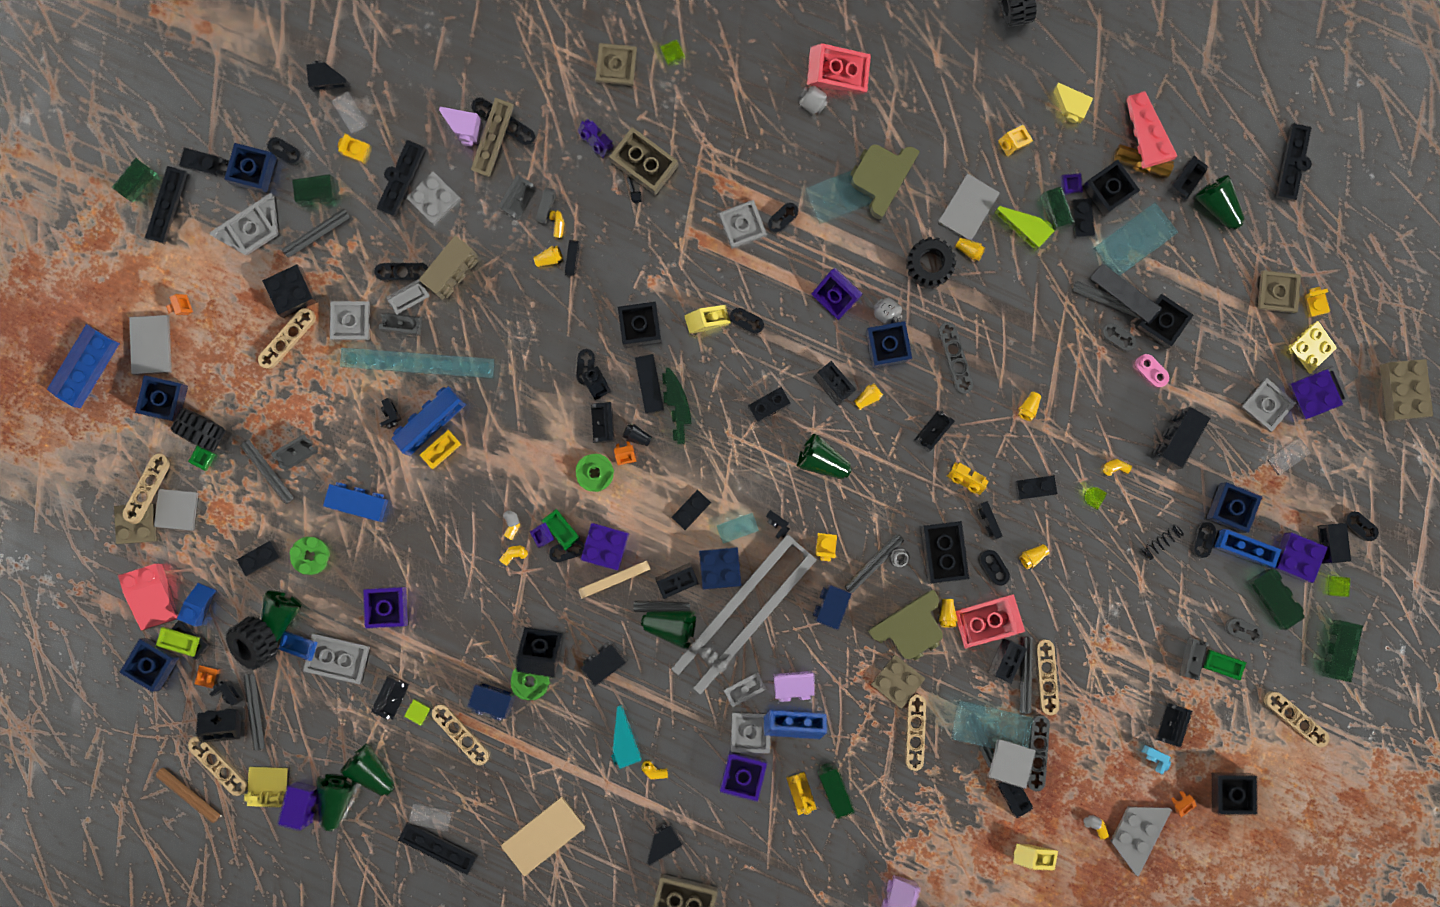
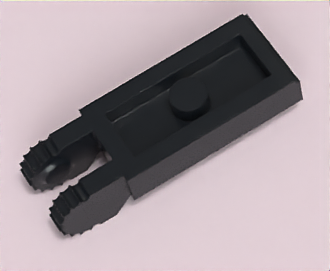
M184 147L179 166L216 177H225L226 171L219 169L221 164L228 166L229 160Z

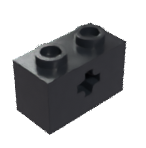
M780 387L749 404L747 408L758 424L790 406L791 403L783 388Z
M231 708L223 711L208 710L198 713L196 735L201 743L240 739L242 718L237 709Z

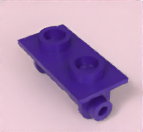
M587 119L585 122H581L577 131L580 137L592 146L595 153L604 158L607 150L611 151L614 148L613 141L605 133L601 136L597 135L601 132V129L593 120Z

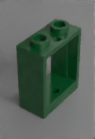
M831 762L821 765L820 770L817 772L836 819L855 813L837 766L835 764L831 765Z

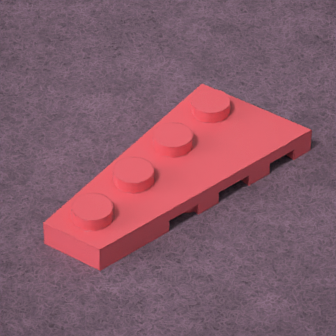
M1146 92L1130 95L1126 101L1131 121L1134 122L1135 129L1133 131L1139 144L1137 148L1138 153L1142 157V169L1174 160L1177 154Z

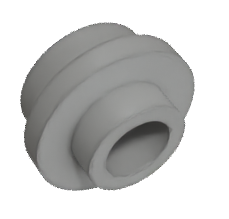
M903 548L895 549L890 556L891 563L896 567L906 566L910 559L909 553ZM901 554L902 558L897 560V556Z

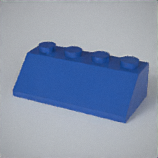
M86 324L47 390L70 406L81 409L120 343Z
M449 386L441 388L436 393L437 397L434 400H428L422 406V411L411 415L404 427L400 426L393 432L394 436L391 439L403 454L411 456L466 406L465 402Z

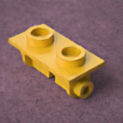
M955 462L951 468L952 470L947 475L954 483L961 484L968 488L970 492L979 495L986 489V485L989 482L985 476L976 471L973 472L972 476L968 475L971 469L960 462Z
M805 772L787 777L798 815H806L816 810L817 808Z

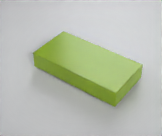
M161 627L156 646L193 657L195 656L200 637Z

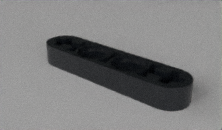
M476 98L472 101L471 108L474 113H477L481 119L487 122L491 111L489 108H492L493 104L484 98ZM483 103L484 108L488 110L486 117L485 111H483L482 109L477 111V104L481 105ZM511 116L509 123H515L517 129L514 132L506 130L505 134L525 147L533 146L536 142L534 131ZM520 130L525 135L530 134L532 140L524 142V137L519 134Z

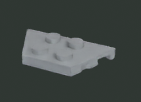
M272 193L266 195L211 231L210 235L242 254L249 255L278 236L274 195Z
M1128 806L1111 839L1113 846L1132 869V872L1138 877L1172 811L1168 807Z

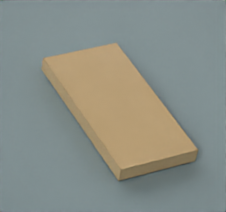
M561 797L505 841L501 847L525 877L585 829L586 826L566 800Z

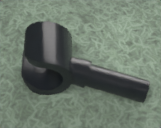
M628 177L627 182L630 188L631 201L633 203L642 202L641 191L635 192L632 179Z

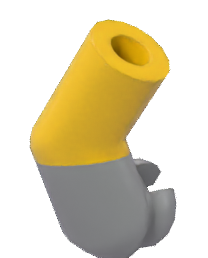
M508 510L503 515L508 524V528L503 536L512 540L520 523L517 514Z
M1094 815L1084 818V826L1096 829L1100 840L1109 837L1102 819Z

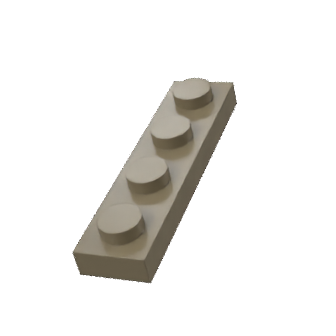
M495 97L471 167L472 171L490 177L515 104Z

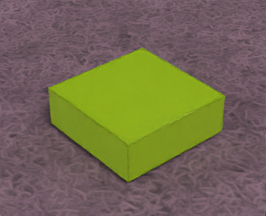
M413 699L404 717L421 726L431 708Z

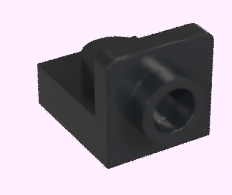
M598 366L581 375L594 400L612 392Z
M386 398L381 401L383 404L381 409L385 417L389 416V419L379 424L383 428L391 429L397 426V422L402 419L392 399Z
M770 510L766 515L768 518L767 522L775 528L779 525L781 529L775 537L777 539L780 536L784 538L790 530L787 527L789 522Z
M220 681L213 686L214 690L209 693L212 697L222 692L223 700L231 706L243 701L231 681L225 683Z

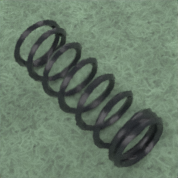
M1173 524V529L1168 528V533L1163 532L1162 537L1157 536V541L1152 540V545L1147 544L1146 547H1143L1142 552L1149 560L1154 559L1148 546L1159 554L1153 542L1157 543L1165 551L1159 538L1170 546L1164 534L1175 542L1169 530L1173 531L1178 538H1181L1180 535L1184 536L1179 526Z

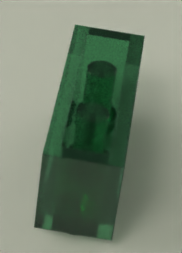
M1266 569L1248 582L1279 629L1287 630L1305 618L1303 615L1304 610L1292 598V591L1282 583L1280 573L1274 569Z
M1334 620L1329 627L1330 640L1325 646V653L1327 654L1325 661L1321 665L1323 677L1351 683L1363 625L1341 620Z

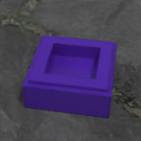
M1081 173L1061 176L1063 195L1083 192Z
M546 523L530 531L538 548L554 540Z

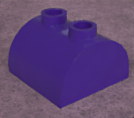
M833 268L811 295L839 320L860 299L863 293L840 271Z

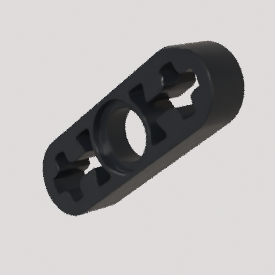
M380 263L375 267L374 274L383 282L416 281L420 279V275L413 273L414 277H411V267H413L414 271H420L421 267L426 271L429 267L424 263ZM385 268L387 271H393L395 277H392L391 273H386L385 277H382L379 271ZM399 268H407L408 273L405 277L398 276Z

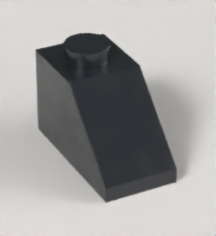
M313 61L312 64H306L308 87L312 92L350 88L346 78L327 63Z
M665 822L656 828L657 831L654 833L647 861L649 866L683 846V842L672 823L667 825Z

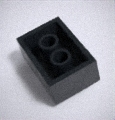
M1191 406L1180 411L1177 410L1172 417V421H1174L1172 426L1168 427L1162 436L1164 437L1163 442L1158 444L1153 452L1155 454L1153 460L1171 470L1182 469L1207 426L1210 417Z
M962 521L921 526L928 584L969 579Z

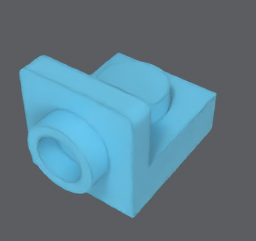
M1145 745L1142 752L1147 754V759L1155 763L1158 762L1155 771L1163 775L1164 771L1167 772L1171 765V761H1169L1171 757Z

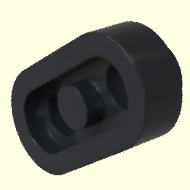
M993 550L982 552L979 561L991 582L998 586L1007 584L1010 579V573L998 553ZM987 556L992 557L991 563L986 562ZM998 572L1002 573L1000 580L996 578Z

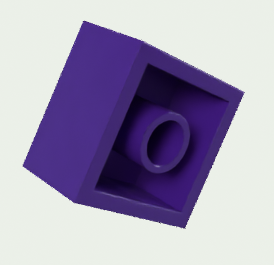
M1328 369L1289 384L1302 417L1305 420L1344 405Z
M591 523L581 560L619 571L629 533Z
M1292 532L1284 533L1278 547L1282 550L1276 567L1271 569L1305 583H1314L1328 547Z
M406 587L363 589L365 628L408 626Z
M729 751L720 792L758 802L767 761Z
M298 781L289 785L278 825L301 831L309 826L310 823H313L316 812H313L314 806L318 804L317 787Z

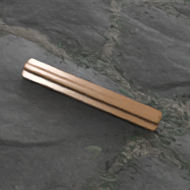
M165 768L158 770L155 776L211 823L219 819L220 814L170 772Z

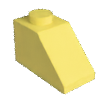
M1058 83L1054 89V94L1062 115L1067 117V120L1072 123H1081L1093 98Z
M726 305L700 308L684 315L689 334L707 331L731 323Z
M1017 844L1013 863L1030 869L1055 870L1058 851L1029 844Z

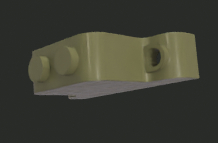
M872 145L868 150H863L859 158L862 160L860 165H855L850 173L853 177L851 184L854 189L873 199L869 205L873 217L881 221L920 152L914 147H906L905 149L902 148L898 155L879 145Z
M934 589L929 590L868 629L869 635L880 643L890 638L900 655L906 659L913 658L915 661L924 655L923 651L928 648L931 651L940 645L939 641L943 637L942 630L931 615V611L938 607L939 597Z

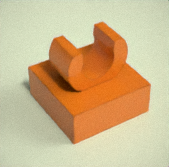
M175 294L169 297L171 304L166 306L168 313L174 312L176 315H189L193 313L187 295Z
M627 441V446L620 447L619 443L616 444L614 453L617 465L636 462L634 448L630 442Z
M199 665L194 684L213 689V686L217 683L220 669Z
M1180 791L1179 793L1183 798L1181 801H1176L1174 797L1171 799L1177 814L1182 818L1196 807V802L1190 794L1186 797V794Z

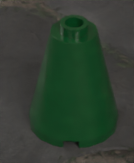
M1229 175L1216 179V182L1213 184L1209 183L1196 194L1197 200L1227 229L1232 228L1236 230L1243 225L1242 221H1244L1245 217Z
M813 433L804 444L806 446L804 451H800L797 467L841 480L850 475L852 471L851 463L823 438Z
M268 590L263 595L260 619L272 630L278 642L300 611L302 604L293 596L289 599L284 597L285 593Z
M694 611L647 612L646 615L642 616L641 626H643L644 631L682 649H688L691 645L688 640L694 636L696 616H693L695 614Z
M365 743L355 752L356 754L352 758L347 760L340 772L343 776L380 796L384 794L387 796L394 789V780L371 746Z
M325 774V778L321 779V776H319L316 782L319 826L325 831H334L340 825L355 791L356 782L352 781L351 783L347 781V777L343 775Z

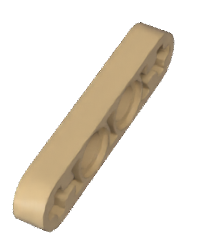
M303 308L295 314L259 355L258 362L260 366L272 369L281 361L315 322L316 317L313 311ZM304 313H305L306 315L309 314L308 317L310 318V320H309V321L304 320V321L301 323V321L304 319V318L302 317V315H303ZM295 322H300L304 327L301 328V326L296 324ZM295 326L298 328V334L291 337L288 331L291 327ZM278 341L285 342L284 350L277 351L276 343ZM271 349L273 350V352L279 354L277 357L273 355L270 358V360L272 361L271 364H264L265 356L270 357L273 354L272 352H270Z
M155 454L150 459L123 510V518L130 524H137L142 520L169 469L170 461L163 454ZM162 460L164 464L158 466L156 462ZM152 475L155 476L156 481L154 484L147 485V478ZM140 493L147 494V498L143 502H138L137 500ZM134 503H136L141 508L139 509L138 507H135ZM130 512H132V513L135 512L137 515H136V517H133V516L131 517V516H129V513H130Z
M647 561L578 589L581 599L649 571L651 570Z
M1043 639L1036 644L1040 708L1043 713L1054 715L1059 710L1055 648L1051 641ZM1044 643L1050 646V650H1047L1046 654L1048 657L1051 656V660H1041L1040 656L1045 657L1044 651L1040 650ZM1044 662H1049L1052 666L1049 673H1044L1041 669ZM1047 681L1053 684L1051 692L1043 690V684ZM1044 695H1054V698L1050 697L1051 704H1054L1050 712L1045 708V705H1048V698H1044Z
M1271 691L1265 695V705L1312 745L1325 747L1329 743V734L1282 694ZM1277 697L1276 701L1282 704L1283 706L1279 707L1277 704L1271 705L1272 700L1270 698ZM1290 707L1293 709L1294 715L1288 719L1285 717L1284 711ZM1303 720L1309 723V728L1306 731H1302L1299 727L1300 722ZM1314 732L1318 735L1322 734L1321 738L1323 739V741H1317V737L1310 733Z
M918 694L912 695L908 700L905 761L907 767L913 771L920 770L924 764L926 700ZM916 698H919V701L922 702V705L918 706V712H922V715H911V711L915 712V706L912 705V701L914 702ZM915 717L920 718L922 721L919 728L911 726V720ZM913 737L920 738L921 744L919 747L914 748L910 745V740ZM909 750H921L920 754L916 753L917 760H920V763H917L916 767H913V764L909 763L910 760H913L914 755L913 753H909Z
M440 704L434 707L432 717L474 764H485L490 756L485 746L448 706ZM437 709H444L446 711L444 715L447 718L451 715L453 719L444 725L443 722L446 720L442 716L437 717ZM450 723H458L459 731L457 733H452L449 730ZM465 736L470 737L473 741L470 747H465L462 744V739ZM476 744L479 746L478 748H476V750L479 753L484 752L485 754L483 756V758L485 759L484 761L482 759H476L477 754L475 751H473L472 753L469 752V750L473 749Z
M197 736L193 737L188 743L190 752L232 795L240 796L244 794L248 789V782L210 742L202 743L200 745L202 749H195V741L199 742L200 740ZM208 748L209 751L205 752V753L201 756V753H203V750H206V749ZM210 753L216 756L214 764L207 762V756ZM223 767L228 768L230 771L228 778H223L220 775V770ZM235 776L236 778L233 779V781L237 784H242L240 787L242 791L240 789L236 791L234 789L236 785L233 782H230L228 784L227 781L231 780Z

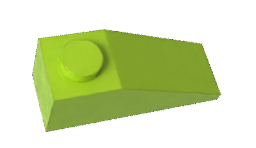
M999 206L994 212L1035 251L1054 232L1052 224L1047 220L1043 221L1039 217Z

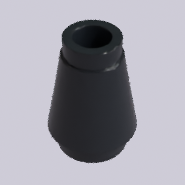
M629 423L622 435L628 442L648 446L652 439V436L637 425Z

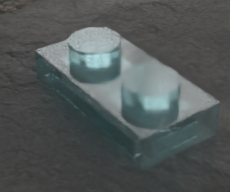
M753 513L717 525L723 544L759 531Z

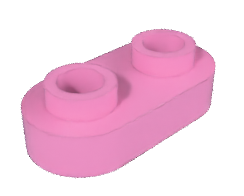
M1144 354L1137 358L1135 362L1137 371L1153 387L1160 388L1168 383V372L1153 356ZM1145 360L1149 362V367L1144 366ZM1158 374L1162 375V381L1157 379Z

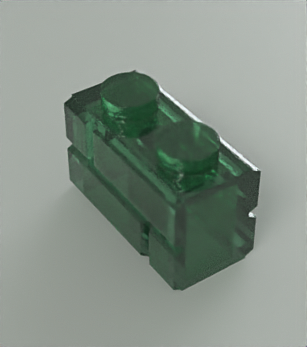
M136 157L112 186L114 190L132 203L156 175V172Z
M330 174L292 180L294 200L301 207H311L313 203L317 202L326 205L332 203L331 200L337 199L334 178Z
M1062 186L1043 192L1040 198L1054 232L1071 226L1074 220Z

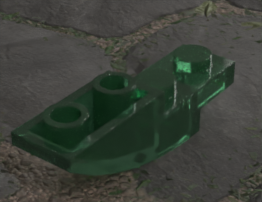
M666 368V373H662L663 384L667 386V392H663L664 403H667L668 408L675 407V410H672V422H676V429L673 430V441H677V445H685L684 426H692L689 404L676 375L670 368Z

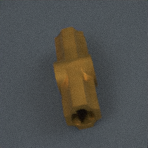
M1122 144L1118 145L1114 156V161L1119 160L1120 163L1132 166L1138 172H1150L1166 178L1170 177L1174 167V161H1168L1142 169V157L1138 150Z

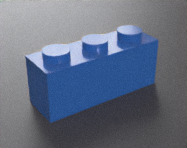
M336 482L335 485L329 484L323 506L382 522L388 500L383 499V494L373 492L372 495L365 494V489L354 487V490L347 489L346 484Z
M1228 529L1219 531L1214 545L1216 549L1267 568L1276 567L1282 550Z
M770 710L764 716V736L821 739L827 734L826 714Z

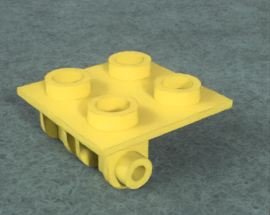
M1316 321L1313 325H1309V328L1304 333H1301V337H1297V341L1289 345L1287 351L1291 355L1295 354L1307 372L1311 374L1337 347L1321 324Z
M249 767L248 793H245L244 796L247 806L282 807L287 791L288 768Z

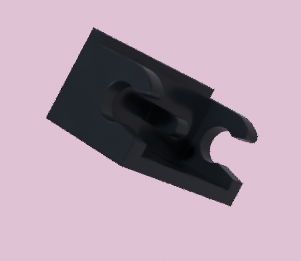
M1193 156L1186 163L1168 191L1186 202L1208 171V166L1196 156Z
M832 361L813 376L837 406L856 390Z
M612 403L592 404L593 443L615 442Z
M937 411L914 441L928 452L931 451L955 420L947 417L943 411Z
M1347 523L1318 525L1319 543L1328 547L1322 564L1351 561Z
M691 563L655 577L663 599L699 584Z
M1003 638L988 674L1012 684L1027 648Z
M391 675L387 676L371 713L388 720H393L410 684Z
M1167 703L1156 740L1181 748L1193 711Z
M996 781L1000 792L1016 819L1033 810V805L1023 788L1002 781Z

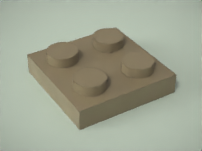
M599 43L595 81L633 86L637 47Z
M1261 271L1258 309L1297 313L1301 274Z
M150 503L142 520L137 524H130L123 518V510L126 505L114 506L116 544L157 541L156 527H154L155 503ZM132 512L129 513V516H131V517H132V516H133V517H136V515H137L135 512H134V513H132Z
M894 654L871 685L902 709L925 678Z

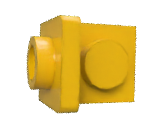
M1024 125L1007 132L998 140L1007 156L1033 141Z
M344 134V137L340 138L337 147L341 155L363 163L370 145L351 138L348 134Z
M1321 287L1310 289V293L1304 295L1309 318L1330 312L1325 293H1328V288L1321 290Z
M818 533L815 556H819V560L831 561V558L836 557L837 535Z

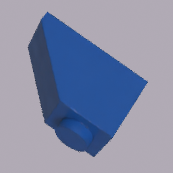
M197 583L185 599L177 619L192 626H201L216 590Z

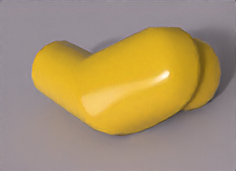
M1114 459L1106 462L1103 473L1111 476L1113 472L1120 470L1129 474L1132 465L1119 459Z
M648 760L642 763L641 770L649 779L668 778L667 769H657Z

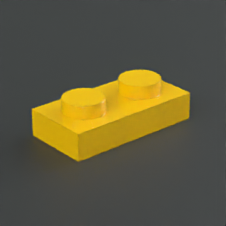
M447 430L424 450L420 456L433 470L462 444L450 430Z

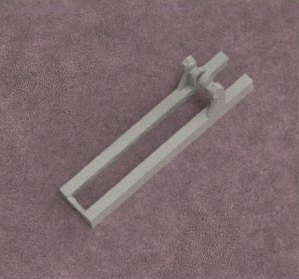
M787 534L671 669L679 675L697 653L713 666L693 688L701 695L713 679L727 667L732 657L817 559ZM790 546L797 547L804 554L805 559L719 659H717L718 654L716 652L710 653L712 649L710 647L706 649L704 645Z

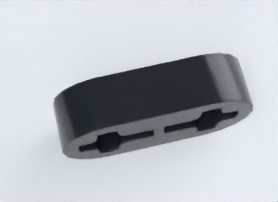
M273 137L268 141V150L279 159L292 166L298 165L301 162L302 154L294 146L278 137ZM279 143V146L283 148V150L280 151L279 149H275L273 147V144ZM287 152H289V153H291V154H294V153H295V155L297 156V158H296V159H293V158L291 159L286 153H287Z
M794 203L783 205L768 220V230L772 234L781 233L797 218L798 207ZM786 208H788L789 210L792 208L794 209L793 216L788 215L786 218L783 217L787 212ZM780 219H782L783 221L779 225L780 229H778L777 227L773 229L772 222H778Z
M569 240L565 265L566 276L575 277L579 241Z
M743 308L732 310L730 320L734 325L754 335L763 331L764 322L760 317ZM741 312L742 317L747 320L745 322L740 319L737 322L735 321V316L733 315ZM748 321H751L752 323L759 321V326L761 328H756L755 330H753L752 325L749 324Z
M590 349L581 350L577 358L576 378L584 386L586 384L580 378V375L584 373V369L588 371L595 367V355ZM585 353L592 357V359L588 360L587 366H584L585 361L581 359L582 356H585Z
M1354 511L1345 514L1343 522L1347 523L1348 529L1363 541H1374L1378 537V528L1361 513ZM1355 516H1356L1357 518L1355 519V521H1356L1357 523H1359L1360 525H1358V524H1356V523H1355V524H1351V521H1352V520L1350 519V517H1355ZM1362 528L1371 529L1370 533L1372 536H1365L1367 532Z
M1200 523L1196 529L1192 552L1198 558H1206L1212 551L1216 535V528L1212 523ZM1208 526V530H1211V532L1206 534L1204 539L1205 532L1202 531V528ZM1204 541L1203 548L1206 549V552H1202L1200 554V551L1197 550V548L1202 546V543Z
M578 540L576 544L581 545L579 553L576 554L575 551L569 552L567 549L565 554L560 555L561 559L553 557L555 549L558 548L559 551L564 550L558 544L550 549L549 557L553 562L557 563L582 555L585 545L581 540Z

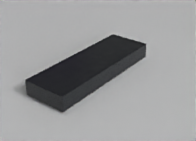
M654 354L635 357L645 414L664 411Z

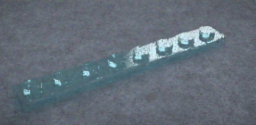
M341 348L340 367L490 379H493L495 364L494 359L353 348Z

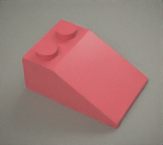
M822 43L810 47L807 85H814L824 89L867 92L871 54Z
M152 564L118 575L123 594L141 631L177 619V610L163 564Z
M1014 594L956 611L957 624L965 649L1025 632Z

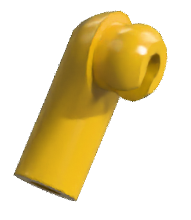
M551 210L549 219L555 221L553 236L562 238L564 230L562 213L558 210Z
M521 545L511 546L499 560L507 566L513 557L526 558L528 551Z

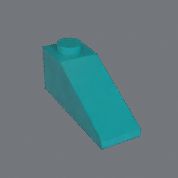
M622 704L617 706L613 742L614 754H611L614 765H618L619 769L642 760Z

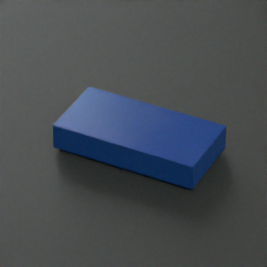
M285 631L278 649L312 661L318 642Z

